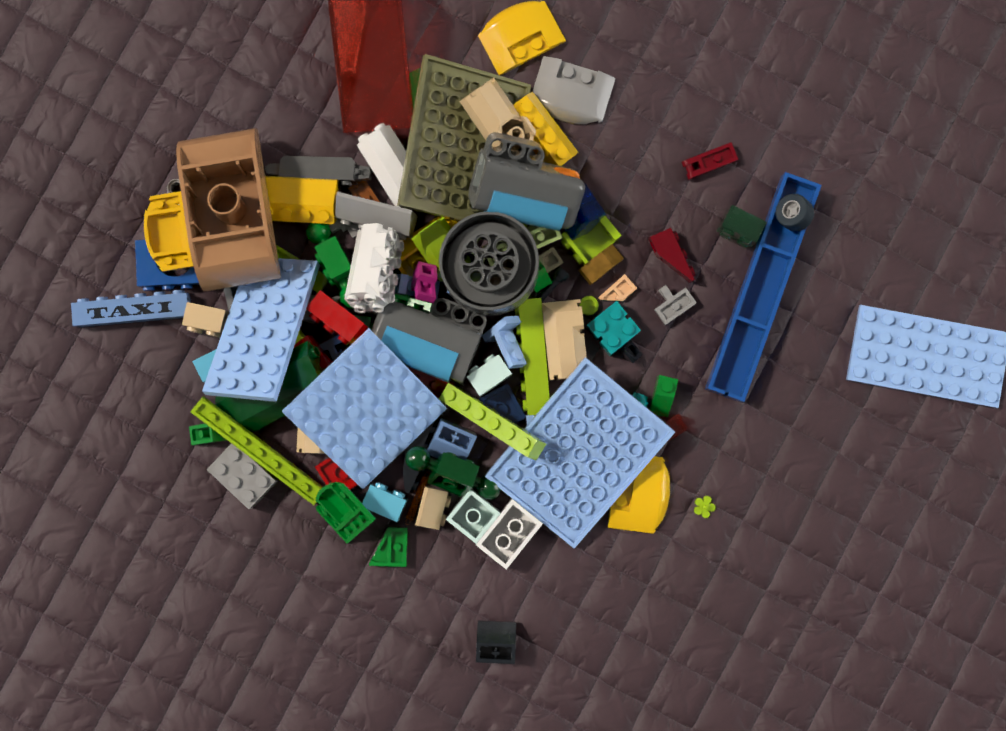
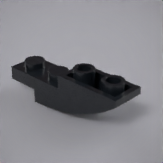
M436 420L407 447L405 458L407 452L412 447L421 446L427 449L429 443L426 441L429 435L433 436L437 425H435ZM404 458L405 492L409 494L411 490H416L419 481L416 479L419 473H424L425 469L422 471L410 469Z

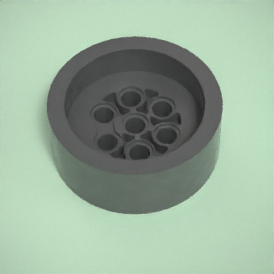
M480 212L460 220L448 232L440 249L439 268L448 292L459 305L476 314L494 316L510 312L528 299L538 280L539 256L531 233L518 220L499 212ZM480 240L488 241V245L485 248H479L477 244ZM501 243H505L508 246L504 252L497 250V246ZM469 254L475 256V260L472 263L464 261L465 257ZM487 258H492L495 263L493 266L487 267L484 265V261ZM506 262H512L514 268L512 270H505L503 265ZM474 273H479L482 275L480 281L474 282L471 280V276ZM495 276L501 278V283L496 286L490 283V280Z

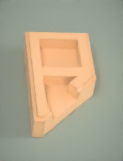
M624 274L598 299L623 302L637 287Z

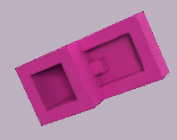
M418 261L411 282V291H415V299L434 303L436 299L435 283L438 279L436 265Z

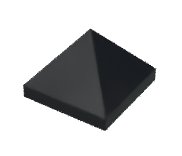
M631 340L621 348L623 359L634 363L643 355Z

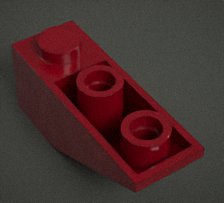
M669 228L648 239L658 259L689 283L695 280L694 269L692 266H688L686 262L688 257L684 248L681 249L678 244L680 239L676 231H672Z

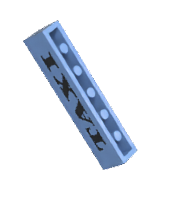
M174 290L173 294L154 292V296H146V293L134 294L132 298H127V295H117L115 299L109 300L108 297H97L96 301H89L87 298L77 299L76 303H71L72 324L75 327H89L183 318L187 302L191 303L190 294L184 293V290Z

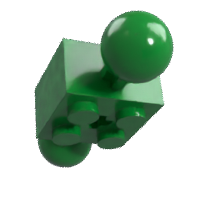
M310 223L307 227L306 235L312 243L318 244L315 246L317 253L314 255L323 268L324 275L331 286L336 285L338 290L342 289L340 301L343 306L354 309L344 299L351 263L335 236L330 238L331 229L328 224Z

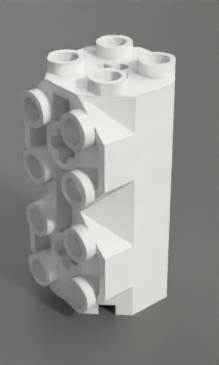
M381 123L369 135L368 133L361 135L358 138L359 143L357 147L393 205L397 206L406 150L391 126Z
M372 223L363 224L357 232L344 298L351 307H354L355 312L375 311L381 313L387 304L395 301L394 292L398 284V276L393 274V270L401 267V253L404 250V242L399 239L398 234L393 228L388 227V230L383 229L382 224Z

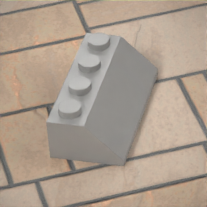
M341 192L336 194L335 218L340 220V224L345 226L355 224L359 225L358 228L361 229L363 224L379 223L383 225V229L393 228L401 240L413 237L418 216L412 210Z

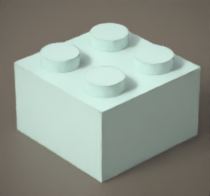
M492 354L484 360L485 364L479 368L476 365L468 371L467 379L480 397L512 375L499 355L495 357Z
M471 489L462 497L446 517V520L477 544L501 514V511Z

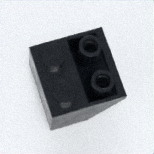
M478 620L476 662L515 664L516 622Z

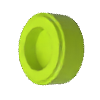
M585 296L581 299L579 306H582L583 314L593 315L598 310L599 305L596 298Z

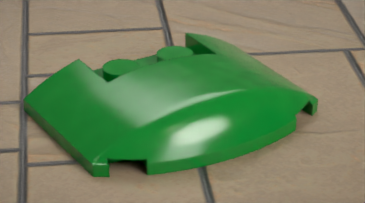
M342 482L329 483L317 493L315 501L320 504L316 506L317 512L346 544L376 519Z

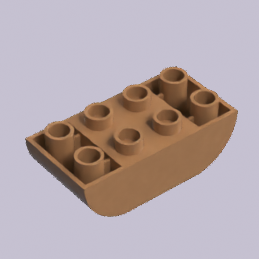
M257 128L178 141L176 148L177 168L188 243L195 273L202 290L205 292L280 279L281 274Z

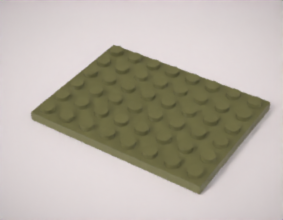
M423 55L397 206L460 221L472 214L484 212L472 208L468 193L481 148L484 149L486 140L459 101L490 79L495 78L513 105L530 93L531 85L431 55Z

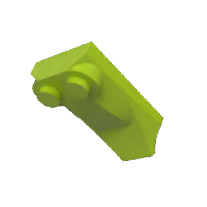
M444 217L434 221L411 238L426 262L436 265L437 277L440 282H443L439 268L440 249L446 235L451 230ZM469 255L464 259L466 263H471Z

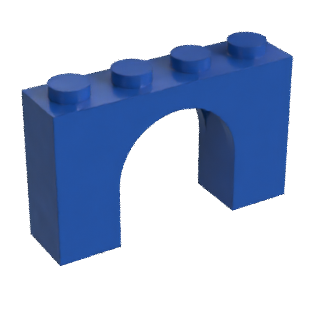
M135 240L137 286L143 288V291H155V287H162V290H174V286H181V289H193V285H200L194 267H190L183 275L168 276L159 269L160 267L152 259L146 241Z

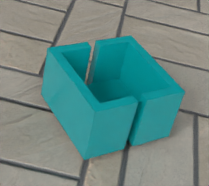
M617 301L586 325V328L596 340L600 336L603 338L599 344L609 356L641 331L631 317L626 319L627 313Z

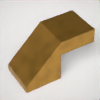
M611 244L578 271L589 285H592L624 258Z

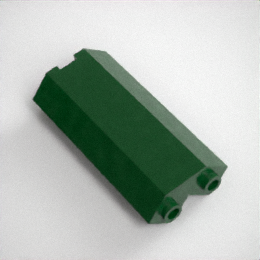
M309 341L293 349L277 402L216 396L215 405L252 433L285 416L282 410L324 371L320 366L321 354L319 349Z

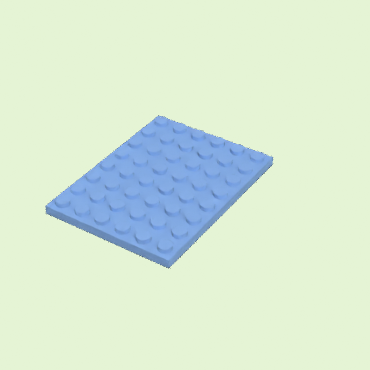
M585 357L524 428L546 443L537 461L524 456L509 446L485 474V477L495 482L503 492L575 548L672 437L675 431Z

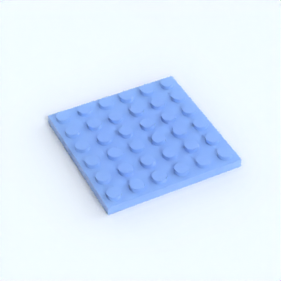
M368 328L288 404L282 412L351 479L364 489L447 408Z

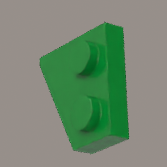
M388 527L369 562V566L407 567L408 528Z

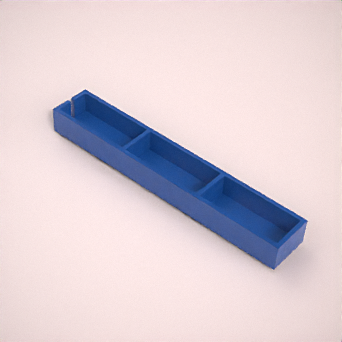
M787 172L781 176L705 390L719 395L725 394L724 397L740 403L745 402L806 228L801 231H790L781 225L776 218V206L784 196L799 194L805 197L814 208L822 185Z

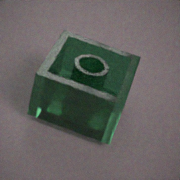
M731 205L726 210L716 231L720 233L721 237L730 240V238L737 241V245L747 248V246L752 247L757 243L767 222Z

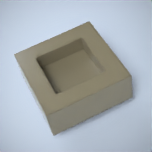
M554 247L539 256V260L547 273H550L564 263Z

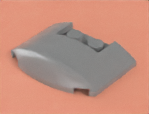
M543 56L532 92L552 118L570 124L588 125V123L596 121L600 123L603 121L616 78L601 71L597 72L564 62L562 59Z

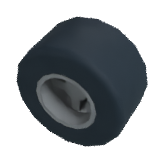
M789 194L779 201L775 214L777 220L786 229L801 231L811 224L814 217V209L805 197L799 194Z

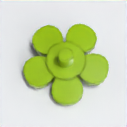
M704 496L703 500L697 498L695 500L697 507L694 508V513L697 515L701 514L703 518H708L710 516L709 511L715 510V505L711 503V497Z

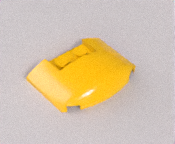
M527 1L504 9L489 20L478 35L499 76L566 42L545 1Z
M181 191L150 196L149 201L151 202L144 214V236L152 259L157 263L162 272L194 267L188 243Z
M654 456L613 503L609 511L607 528L654 533L656 531L655 529L665 516L670 497L669 473L663 462V457Z

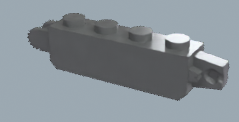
M283 156L280 159V164L270 163L265 166V171L269 176L338 180V185L345 188L358 185L360 181L371 180L372 173L370 167L357 165L351 157Z

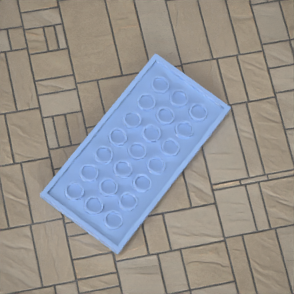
M278 258L280 279L238 286L202 390L205 395L277 402L320 267L318 261Z
M859 305L846 380L999 408L1006 366V332Z

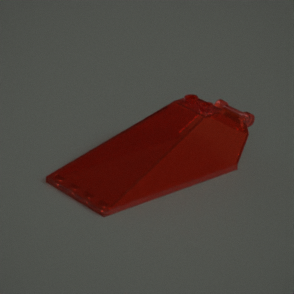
M328 0L343 133L374 131V128L381 123H384L386 126L390 125L392 129L410 128L414 109L402 0Z

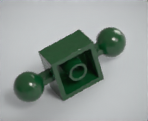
M415 446L406 454V464L410 469L414 471H422L426 468L431 470L427 482L430 485L463 497L474 487L479 495L486 500L495 499L501 493V489L495 482L490 481L485 476L482 478L477 476L480 466L475 465L471 460H462L454 453L443 452L436 460L430 457L429 452L424 447Z

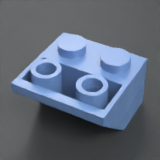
M441 418L427 451L435 458H439L443 452H451L456 454L458 458L465 460L473 447L477 435L473 431Z

